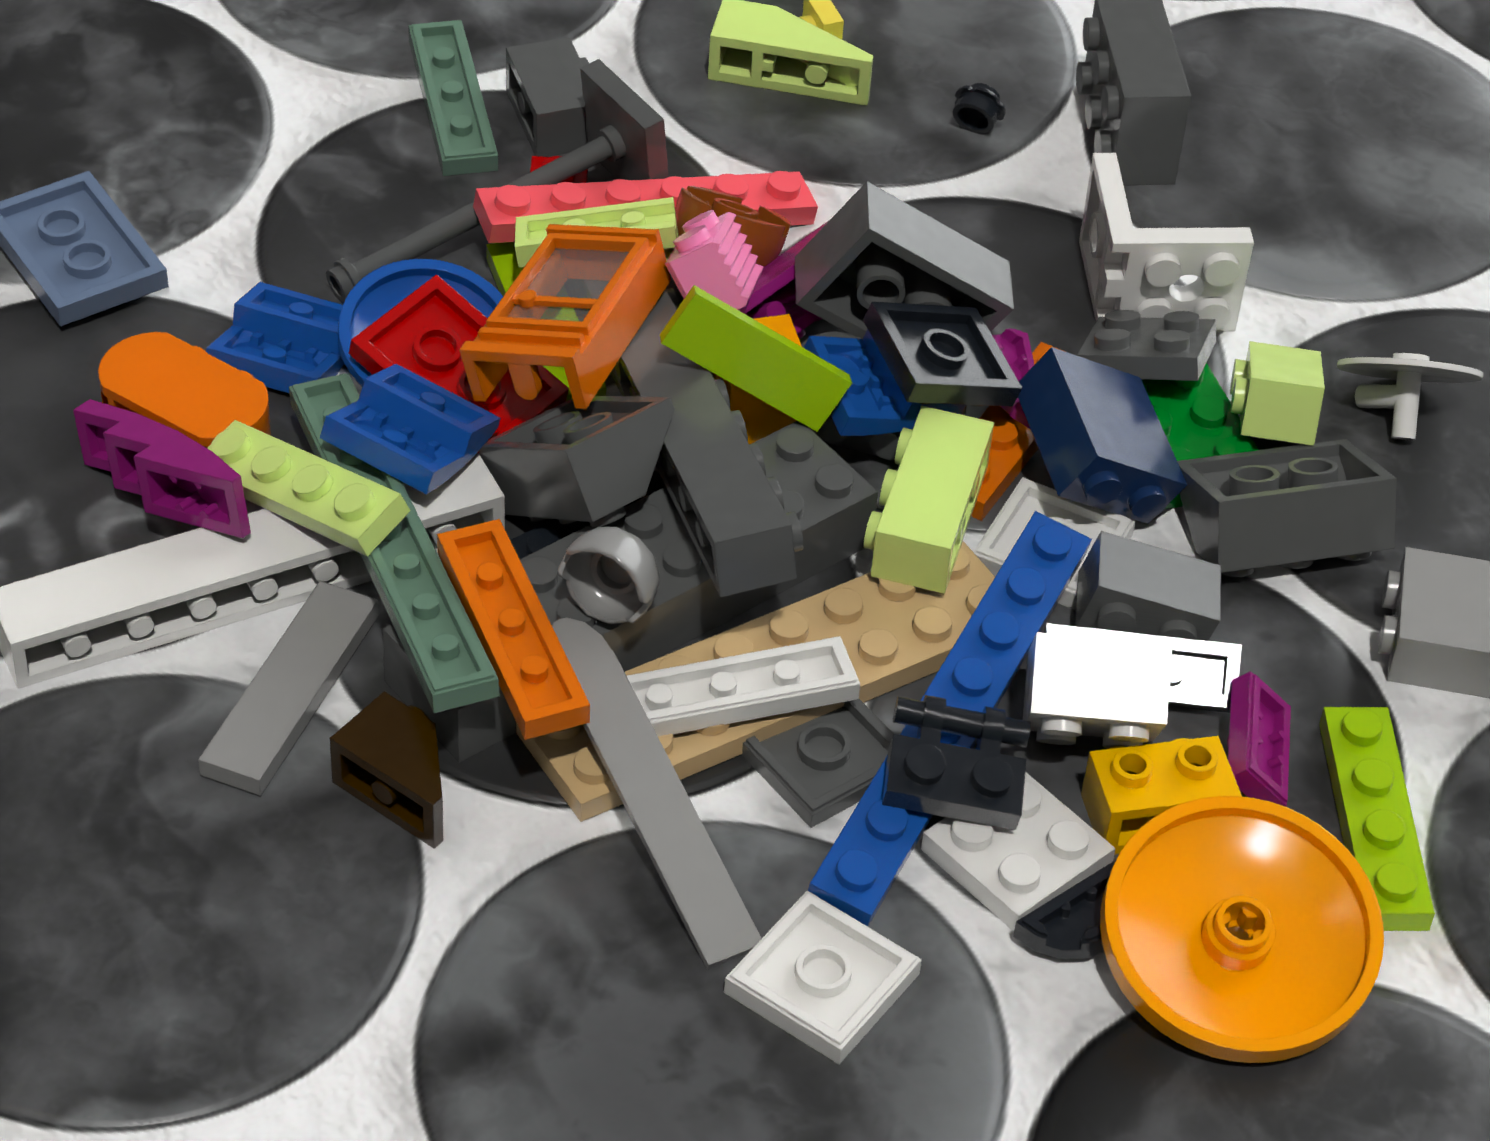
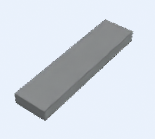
M319 581L198 759L200 775L261 796L379 616L378 600Z

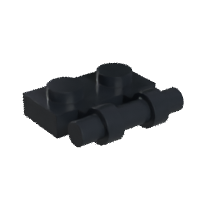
M925 695L923 701L898 696L894 708L893 723L918 727L917 738L893 734L888 749L882 805L1016 830L1022 816L1027 759L1000 754L1001 743L1026 748L1031 722L1006 717V710L985 706L983 712L946 706L945 698ZM941 732L977 738L976 749L941 743Z

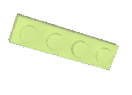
M234 420L224 431L219 433L207 448L241 476L246 500L367 557L411 511L400 493L237 420Z

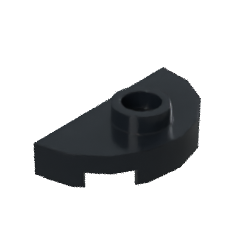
M1116 860L1016 921L1013 937L1035 952L1059 959L1090 958L1103 953L1100 910L1103 893Z

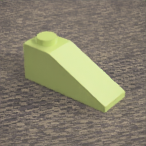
M722 0L710 34L708 79L868 105L873 55L777 6L743 0Z

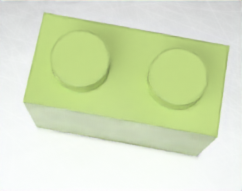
M1249 341L1246 360L1235 359L1230 385V394H1232L1230 413L1240 414L1241 435L1314 446L1325 390L1321 351Z

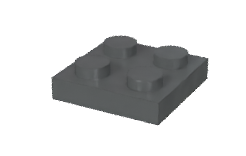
M1133 310L1111 311L1106 313L1105 317L1097 319L1077 356L1138 376L1141 379L1198 381L1216 343V319H1199V314L1190 311L1171 312L1164 315V318H1140V313Z

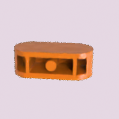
M149 332L128 337L112 346L101 359L98 375L102 403L135 412L173 428L206 448L234 420L271 435L269 399L265 384L250 373L239 370L208 354L202 348L192 346L169 333Z

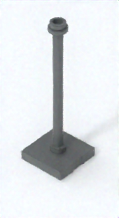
M597 59L580 68L583 100L585 101L588 143L507 185L558 184L598 163L606 168L616 179H665L669 177L664 119L600 59ZM474 202L354 264L345 257L335 261L334 267L326 271V277L333 293L341 302H344L352 288L372 271L393 262L415 259L480 225L473 208Z

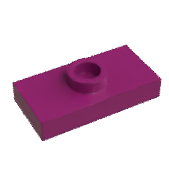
M1251 671L1232 680L1230 730L1227 738L1228 762L1239 790L1247 797L1266 800L1287 807L1291 706Z

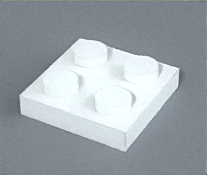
M1025 772L1022 816L1016 830L945 817L923 832L921 850L1013 931L1016 921L1113 862L1116 849L1027 772Z

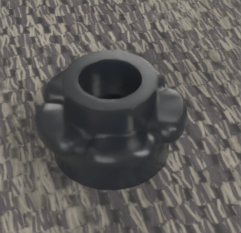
M975 83L971 86H962L956 91L955 97L957 99L953 109V117L964 129L973 133L985 134L993 129L997 120L1004 119L1006 114L1005 106L1000 102L999 93L991 86Z

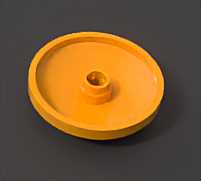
M1214 796L1200 798L1174 806L1153 817L1128 840L1121 850L1108 878L1100 910V930L1106 960L1114 979L1132 1006L1151 1025L1175 1042L1193 1051L1227 1061L1268 1063L1287 1060L1306 1054L1332 1040L1348 1026L1363 1006L1378 977L1383 957L1384 926L1381 909L1367 875L1350 851L1334 835L1305 815L1288 807L1251 797Z

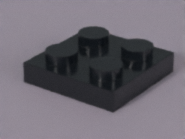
M871 302L863 321L907 402L972 406H1014L1023 388L977 308Z

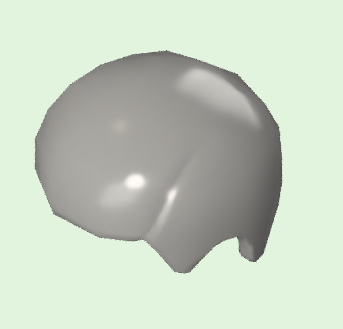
M597 527L580 535L566 549V553L557 570L558 576L566 579V585L571 598L587 616L608 624L635 623L653 603L660 582L656 557L639 537L618 527Z

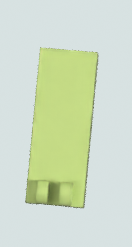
M674 198L516 217L515 252L518 267H525L547 236L546 228L549 224L659 229L667 261L675 247L673 241L679 237Z

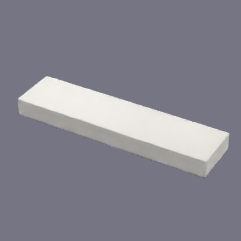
M840 636L627 675L657 736L678 734L720 724H731L859 699L860 691L859 679Z

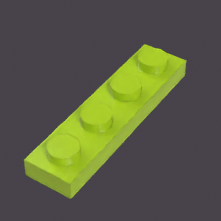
M1324 707L1319 726L1344 846L1358 861L1375 891L1381 909L1384 931H1430L1435 912L1388 707Z

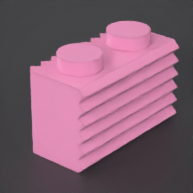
M710 210L694 217L682 226L685 233L673 241L675 247L665 265L683 299L693 285L737 310L747 305L764 266L756 264L758 256L751 254L752 245L745 243L747 235L739 233L742 225L734 222L736 214L727 212L717 217L714 210Z

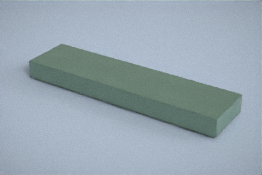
M462 20L408 25L409 44L442 175L451 176L498 171V152Z

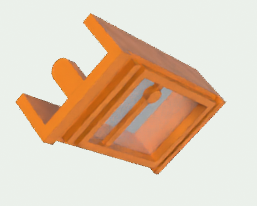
M549 224L546 228L547 236L490 314L484 327L480 328L474 341H465L459 350L474 401L485 402L508 368L515 392L523 399L532 400L536 398L542 389L537 365L564 367L575 408L587 409L671 281L670 273L665 265L667 261L659 229Z

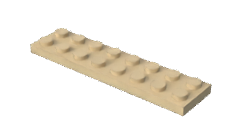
M963 541L945 594L872 577L870 572L625 671L626 676L840 636L859 679V699L864 703L939 671L995 576ZM844 702L731 724H720L689 732L658 736L679 779L682 780L741 755L743 742L747 738L755 736L761 742L844 706ZM516 723L517 735L580 822L623 804L583 725L524 740Z

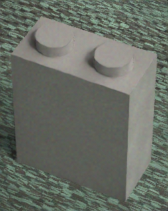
M1405 547L1399 572L1387 571L1382 594V608L1392 609V616L1384 615L1378 643V653L1389 655L1387 681L1490 698V561Z

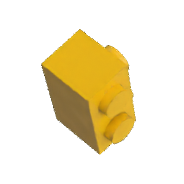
M1219 736L1194 739L1179 738L1170 742L1128 747L1114 746L1104 750L1089 751L1081 792L1092 828L1116 848L1114 855L1120 854L1128 840L1144 824L1167 809L1200 798L1214 796L1242 797Z

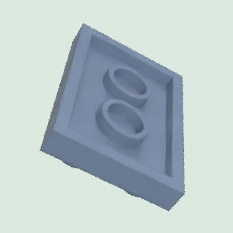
M90 171L0 201V246L60 326L169 287L166 267Z

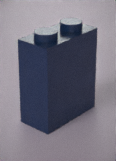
M1051 347L1019 381L1023 388L1018 396L1019 402L1059 497L1149 524L1187 486V482L1140 377Z

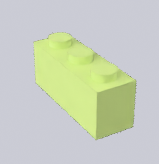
M921 406L914 428L908 429L903 427L895 454V464L900 465L898 471L887 469L879 500V505L885 506L882 513L871 512L865 532L864 548L873 550L872 577L945 594L988 468L994 422Z

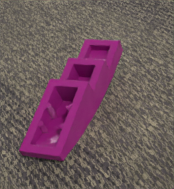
M92 399L73 409L84 465L111 471L114 488L141 495L146 513L239 538H244L251 533L241 476L211 450L173 428L135 412Z

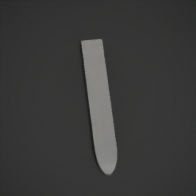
M567 617L553 622L552 627L590 703V723L583 726L706 969L749 953L762 938L615 653L603 636L587 623Z

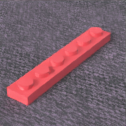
M775 171L773 173L722 174L719 176L684 178L672 176L665 179H616L607 182H561L550 185H505L502 187L476 188L473 208L488 243L515 242L516 217L670 197L674 198L676 206L682 187L687 190L688 186L712 189L742 198L741 204L757 212L759 207L763 206L785 217L791 222V226L814 224L818 205L800 171Z

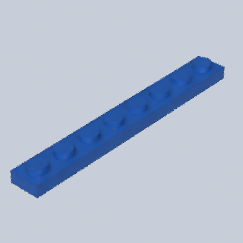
M1035 511L920 701H923L925 695L945 698L946 706L978 712H983L985 706L996 708L1026 658L1036 633L1041 632L1084 559L1092 539ZM905 725L900 735L917 738L918 727ZM941 732V743L973 748L977 741V738ZM887 757L808 887L809 892L867 927L934 815L882 805Z

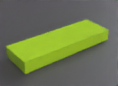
M693 285L660 333L661 344L818 432L852 384L850 374Z

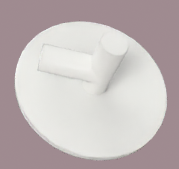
M1393 353V358L1356 357L1340 359L1337 362V368L1345 372L1397 380L1396 385L1360 384L1355 391V402L1359 408L1394 409L1391 438L1401 440L1416 439L1421 382L1466 383L1477 382L1483 379V372L1478 369L1429 361V356L1422 354Z

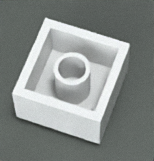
M1037 632L1027 656L1023 720L1031 722L1030 731H1037L1036 741L1041 743L1073 745L1076 744V736L1081 735L1103 737L1102 747L1137 746L1142 745L1143 742H1153L1167 725L1172 644Z

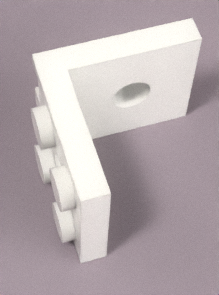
M1093 153L1079 244L1095 320L1097 321L1099 317H1105L1106 313L1115 310L1137 311L1140 313V318H1164V315L1171 312L1190 311L1199 314V319H1216V332L1236 331L1254 246L1250 227L1133 228L1116 153ZM1181 276H1198L1191 284L1184 286L1173 285Z

